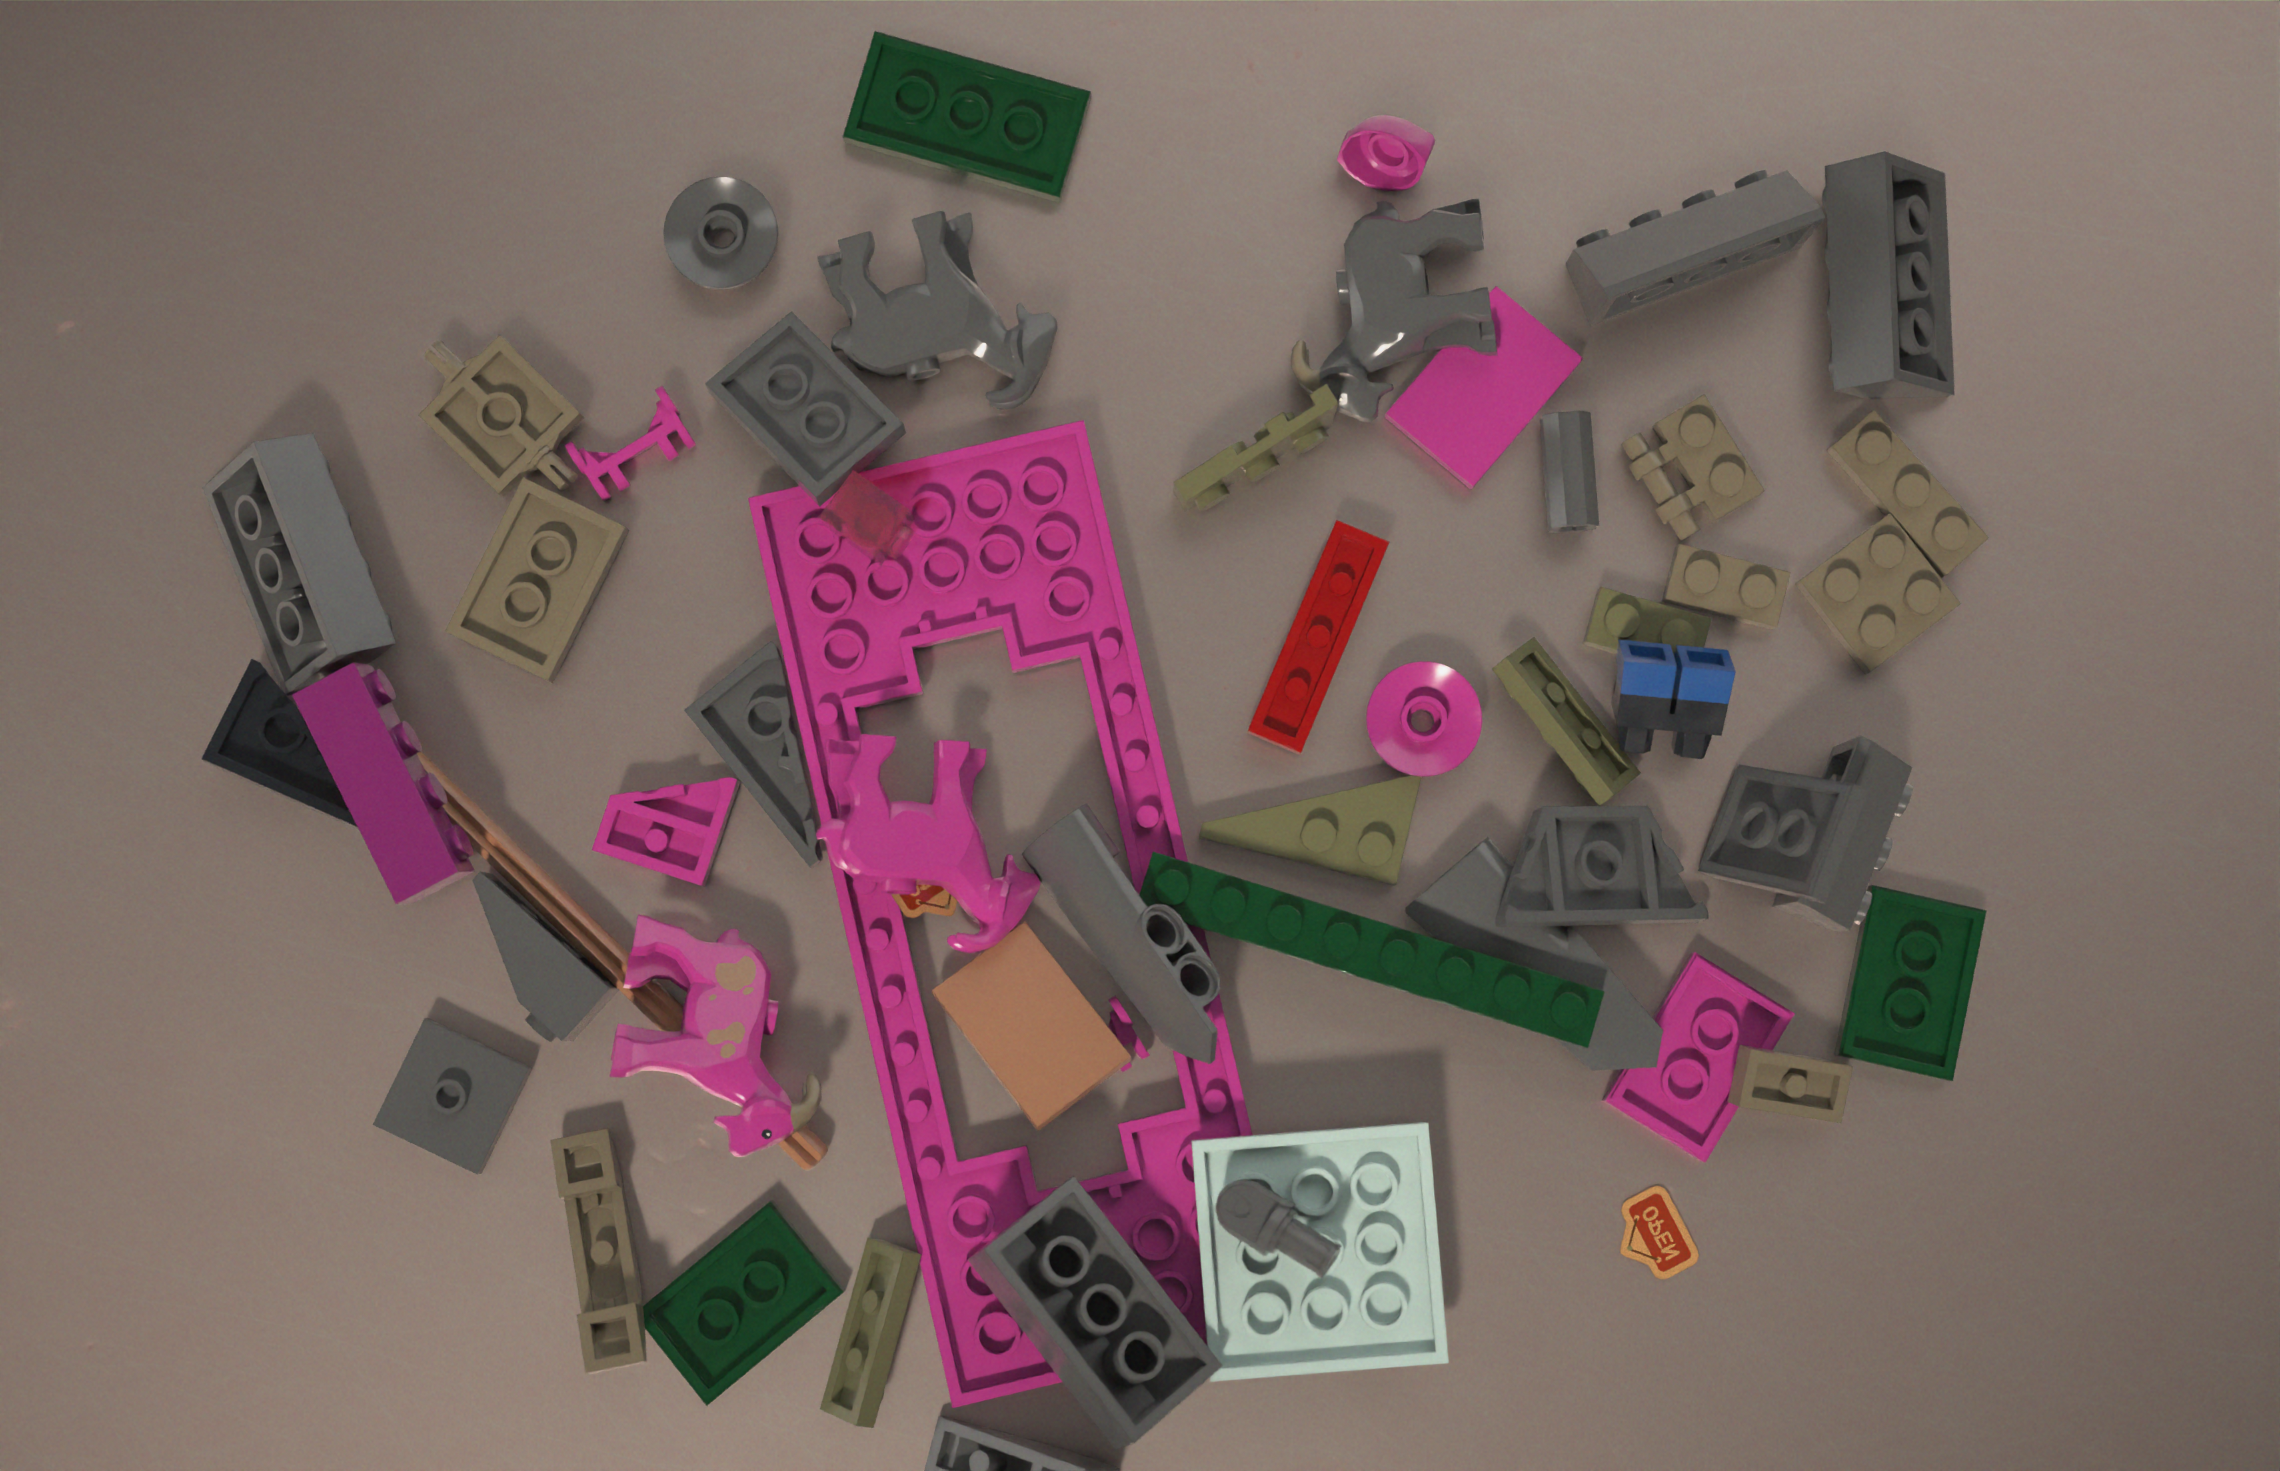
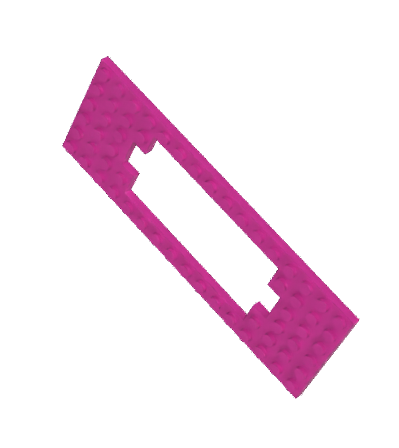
M1084 420L861 471L820 507L800 486L748 498L821 825L830 819H837L838 817L837 799L829 786L828 765L824 751L825 740L829 738L840 741H858L862 731L857 709L924 694L914 649L1003 629L1013 673L1081 658L1136 892L1140 894L1153 852L1188 862ZM828 852L917 1252L921 1254V1270L952 1407H960L1060 1383L1062 1380L968 1261L971 1256L1059 1186L1037 1190L1027 1145L959 1161L903 912L891 894L881 892V883L855 880L843 869L835 866ZM1186 924L1211 960L1204 929ZM1220 994L1202 1007L1218 1030L1215 1061L1208 1064L1173 1050L1186 1107L1118 1123L1128 1169L1078 1181L1206 1345L1207 1336L1191 1140L1253 1135Z

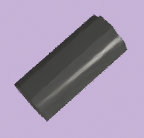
M1578 410L1542 415V419H1540L1548 532H1583L1596 529V526H1599L1591 412Z

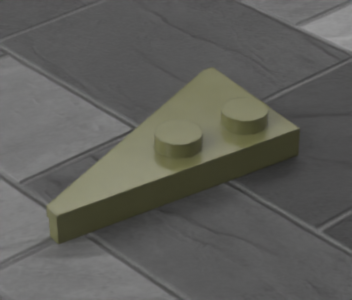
M1409 775L1204 822L1201 826L1199 839L1395 886L1421 777Z

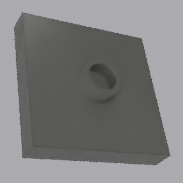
M424 1018L373 1125L475 1174H482L533 1067L432 1019Z

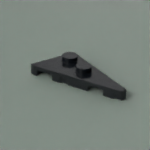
M251 659L201 759L207 764L358 829L300 710L287 697L262 664Z

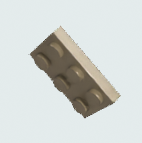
M522 478L445 632L553 683L629 529L528 479Z

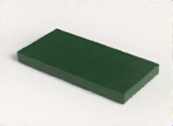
M874 31L844 130L843 140L848 144L1060 203L1090 104L1091 91Z

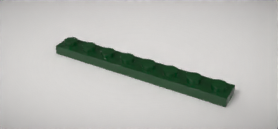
M1156 852L1152 853L1139 894L1147 907L1155 904L1166 905L1175 910L1185 924L1583 1048L1589 1047L1605 993L1602 990Z

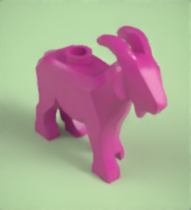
M862 734L858 741H840L827 738L824 743V751L828 765L829 786L837 799L838 817L823 823L817 830L816 837L817 840L823 839L826 842L829 855L835 866L843 869L857 881L881 883V892L886 894H915L917 884L942 886L959 902L969 917L980 928L979 932L974 935L966 933L950 935L947 937V943L955 950L965 953L980 952L997 945L1022 919L1039 891L1040 880L1036 874L1018 869L1011 854H1007L1005 857L1001 877L992 878L986 846L972 814L975 777L984 767L987 749L970 748L969 741L938 740L935 742L933 750V791L931 800L927 804L906 800L889 801L879 780L881 765L893 753L896 745V736Z

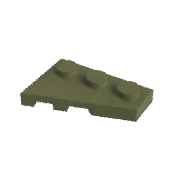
M1325 384L1309 395L1313 401L1312 407L1295 417L1293 412L1287 414L1282 412L1266 422L1265 426L1255 433L1254 438L1257 442L1253 445L1246 447L1243 441L1237 442L1176 480L1173 493L1183 510L1187 511L1198 505L1200 511H1205L1226 499L1230 495L1227 487L1246 476L1250 483H1253L1267 476L1280 466L1277 461L1278 457L1294 448L1297 449L1299 454L1306 453L1327 440L1329 435L1326 430L1332 427L1339 404L1328 385Z

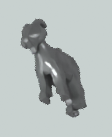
M943 211L912 219L925 264V283L899 287L886 295L871 281L869 276L868 264L875 247V240L871 231L838 240L840 249L838 253L817 256L832 296L845 308L850 320V326L839 329L833 336L831 349L833 352L843 351L849 362L858 370L874 372L886 377L906 373L908 380H920L938 374L941 371L940 363L969 355L1013 380L1007 387L985 394L991 407L999 410L1013 409L1023 404L1032 395L1047 366L1058 328L1057 320L1050 313L1031 314L1024 308L1022 303H1018L1016 309L1018 325L1007 330L992 302L978 286L972 271L968 250L973 233V222L970 212L959 215L949 221L946 220L945 212Z

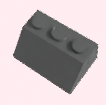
M1862 736L1833 747L1822 778L1852 783L1869 792L1830 895L1825 904L1777 893L1772 907L1835 932L1850 931L1853 923L1861 924L1872 900V893L1866 891L1874 869L1880 871L1883 868L1892 848L1893 840L1886 837L1894 816L1901 817L1912 796L1913 785L1907 783L1912 770L1911 766L1872 740Z

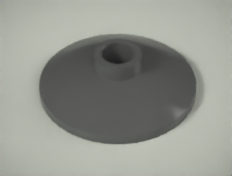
M711 177L687 187L670 206L664 223L666 251L676 269L691 282L709 289H732L754 280L769 265L778 242L777 220L768 200L752 185L732 177ZM722 230L734 233V239L727 247H718L714 244L716 234Z

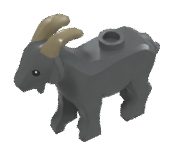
M1470 199L1457 204L1432 209L1422 217L1409 221L1400 220L1397 209L1390 202L1382 200L1376 202L1378 207L1375 211L1364 215L1354 223L1353 229L1344 243L1346 269L1336 270L1340 304L1350 303L1352 326L1343 341L1325 359L1318 370L1310 368L1309 350L1306 349V343L1303 340L1296 342L1292 349L1291 367L1304 391L1310 395L1327 384L1339 403L1337 412L1362 422H1372L1378 417L1379 400L1383 395L1392 391L1394 387L1391 383L1370 382L1368 374L1418 354L1436 349L1468 348L1481 355L1498 356L1488 287L1449 295H1429L1428 277L1424 263L1431 251L1440 244L1456 243L1469 251L1484 250V234L1479 199Z

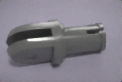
M1247 1179L1233 1181L1227 1184L1217 1197L1215 1209L1220 1225L1229 1234L1254 1248L1255 1251L1263 1256H1266L1269 1252L1274 1254L1278 1250L1315 1272L1318 1277L1324 1278L1342 1245L1332 1242L1297 1220L1298 1213L1294 1211L1296 1205L1260 1183Z

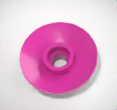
M1419 661L1408 663L1392 670L1378 683L1367 706L1366 726L1369 739L1375 751L1388 765L1408 775L1430 777L1449 772L1460 765L1471 754L1480 737L1482 711L1476 692L1460 673L1440 663ZM1417 711L1429 713L1433 721L1431 729L1425 732L1416 730L1412 725V715Z

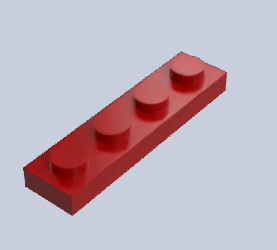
M1336 520L1247 733L1298 755L1301 754L1387 550L1389 541Z

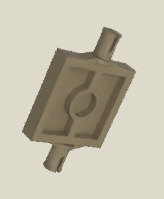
M498 335L479 355L464 362L447 348L442 340L436 341L432 346L447 360L446 363L429 348L426 350L424 358L446 380L439 395L418 416L501 497L504 498L522 478L538 469L561 492L570 486L555 472L556 468L569 481L574 483L578 474L555 452L561 440L584 417L501 335Z

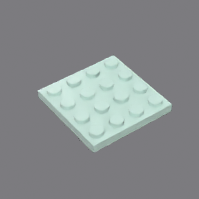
M1428 1122L1191 1140L1207 1346L1223 1365L1210 1377V1382L1449 1363ZM1247 1179L1260 1183L1279 1196L1293 1202L1296 1205L1294 1211L1298 1213L1297 1220L1332 1242L1342 1245L1338 1256L1324 1278L1318 1277L1315 1272L1278 1250L1274 1254L1269 1252L1266 1256H1263L1255 1251L1254 1248L1229 1234L1220 1225L1216 1215L1215 1205L1220 1191L1233 1181Z

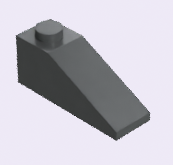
M480 871L472 881L517 999L530 1012L525 1019L526 1022L549 1042H552L556 1037L561 1041H574L619 989L496 876Z
M939 1416L924 1471H1120V1468L1066 1449L950 1417Z

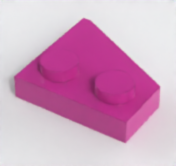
M725 777L709 782L689 785L679 784L660 787L650 791H633L610 795L592 850L705 887L740 781L731 777Z

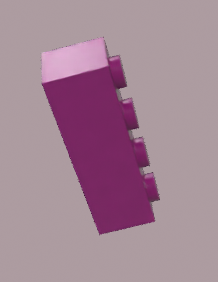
M353 662L292 694L396 904L416 903L475 872L469 860V857L473 856L472 845L459 825L452 826L443 808V805L448 802L446 793L437 777L433 773H426L417 753L422 751L418 736L408 722L400 721L391 703L396 699L395 691L383 671L380 669L375 670L372 665Z

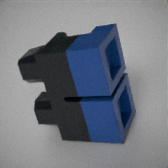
M1618 640L1616 655L1618 668L1615 693L1612 695L1611 705L1617 725L1620 749L1624 752L1644 754L1651 751L1654 730L1674 731L1671 744L1674 754L1684 758L1703 759L1712 735L1722 736L1736 673L1729 651L1676 645L1675 654L1673 655L1670 644Z

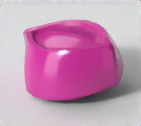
M1375 115L1363 120L1346 133L1337 161L1353 178L1365 186L1390 192L1401 191L1413 187L1419 181L1433 149L1435 139L1431 133L1410 121L1390 115Z

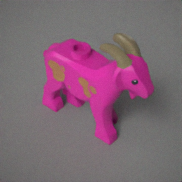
M638 914L623 988H638L653 979L670 980L683 989L687 994L683 1007L681 1030L665 1032L618 1024L611 1054L612 1065L609 1077H630L640 1071L675 1073L682 1075L705 1092L742 1107L740 1114L737 1116H716L713 1121L726 1130L729 1152L735 1157H745L776 1145L802 1129L810 1122L821 1102V1083L816 1074L810 1073L807 1076L806 1082L803 1083L801 1102L794 1104L782 1087L771 1077L760 1058L762 1035H773L778 1013V1001L768 999L771 972L762 957V953L752 944L739 938L740 930L729 929L724 931L716 943H708L694 938L681 927Z

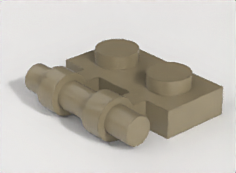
M1705 394L1654 424L1652 428L1663 444L1661 447L1652 451L1641 432L1621 444L1632 461V464L1628 466L1637 481L1643 479L1660 506L1655 511L1664 525L1670 523L1681 541L1700 530L1689 510L1701 505L1711 523H1714L1765 491ZM1672 461L1690 487L1689 490L1681 494L1677 492L1662 468Z

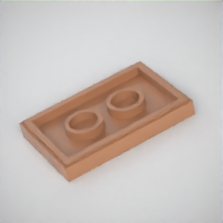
M1025 921L1009 932L997 945L985 950L932 990L933 996L1037 1131L1041 1130L1131 1061V1055Z

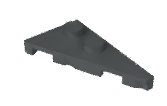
M770 641L684 711L808 866L814 868L824 859L820 840H817L816 837L817 825L780 650Z

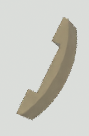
M609 1128L550 1140L558 1195L565 1202L581 1314H577L585 1373L589 1375L647 1362L646 1336L639 1269L624 1184L611 1131Z

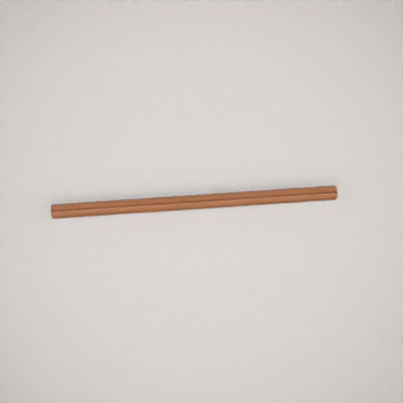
M422 752L417 753L426 773H433L446 793L448 802L443 805V808L452 826L459 825L467 835L472 847L654 1025L665 1032L680 1031L683 1006L656 979L638 988H623L629 953ZM806 1125L778 1143L802 1169L807 1171L814 1168L828 1152L827 1146Z

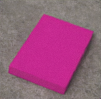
M1497 286L1489 294L1498 356L1481 355L1468 348L1441 349L1385 414V418L1470 490L1473 489L1583 360L1579 354Z
M1691 952L1652 1017L1663 1029L1657 1067L1621 1069L1602 1100L1694 1158L1706 1163L1739 1108L1728 1102L1739 1046L1745 1045L1773 1050L1795 1013L1698 953Z

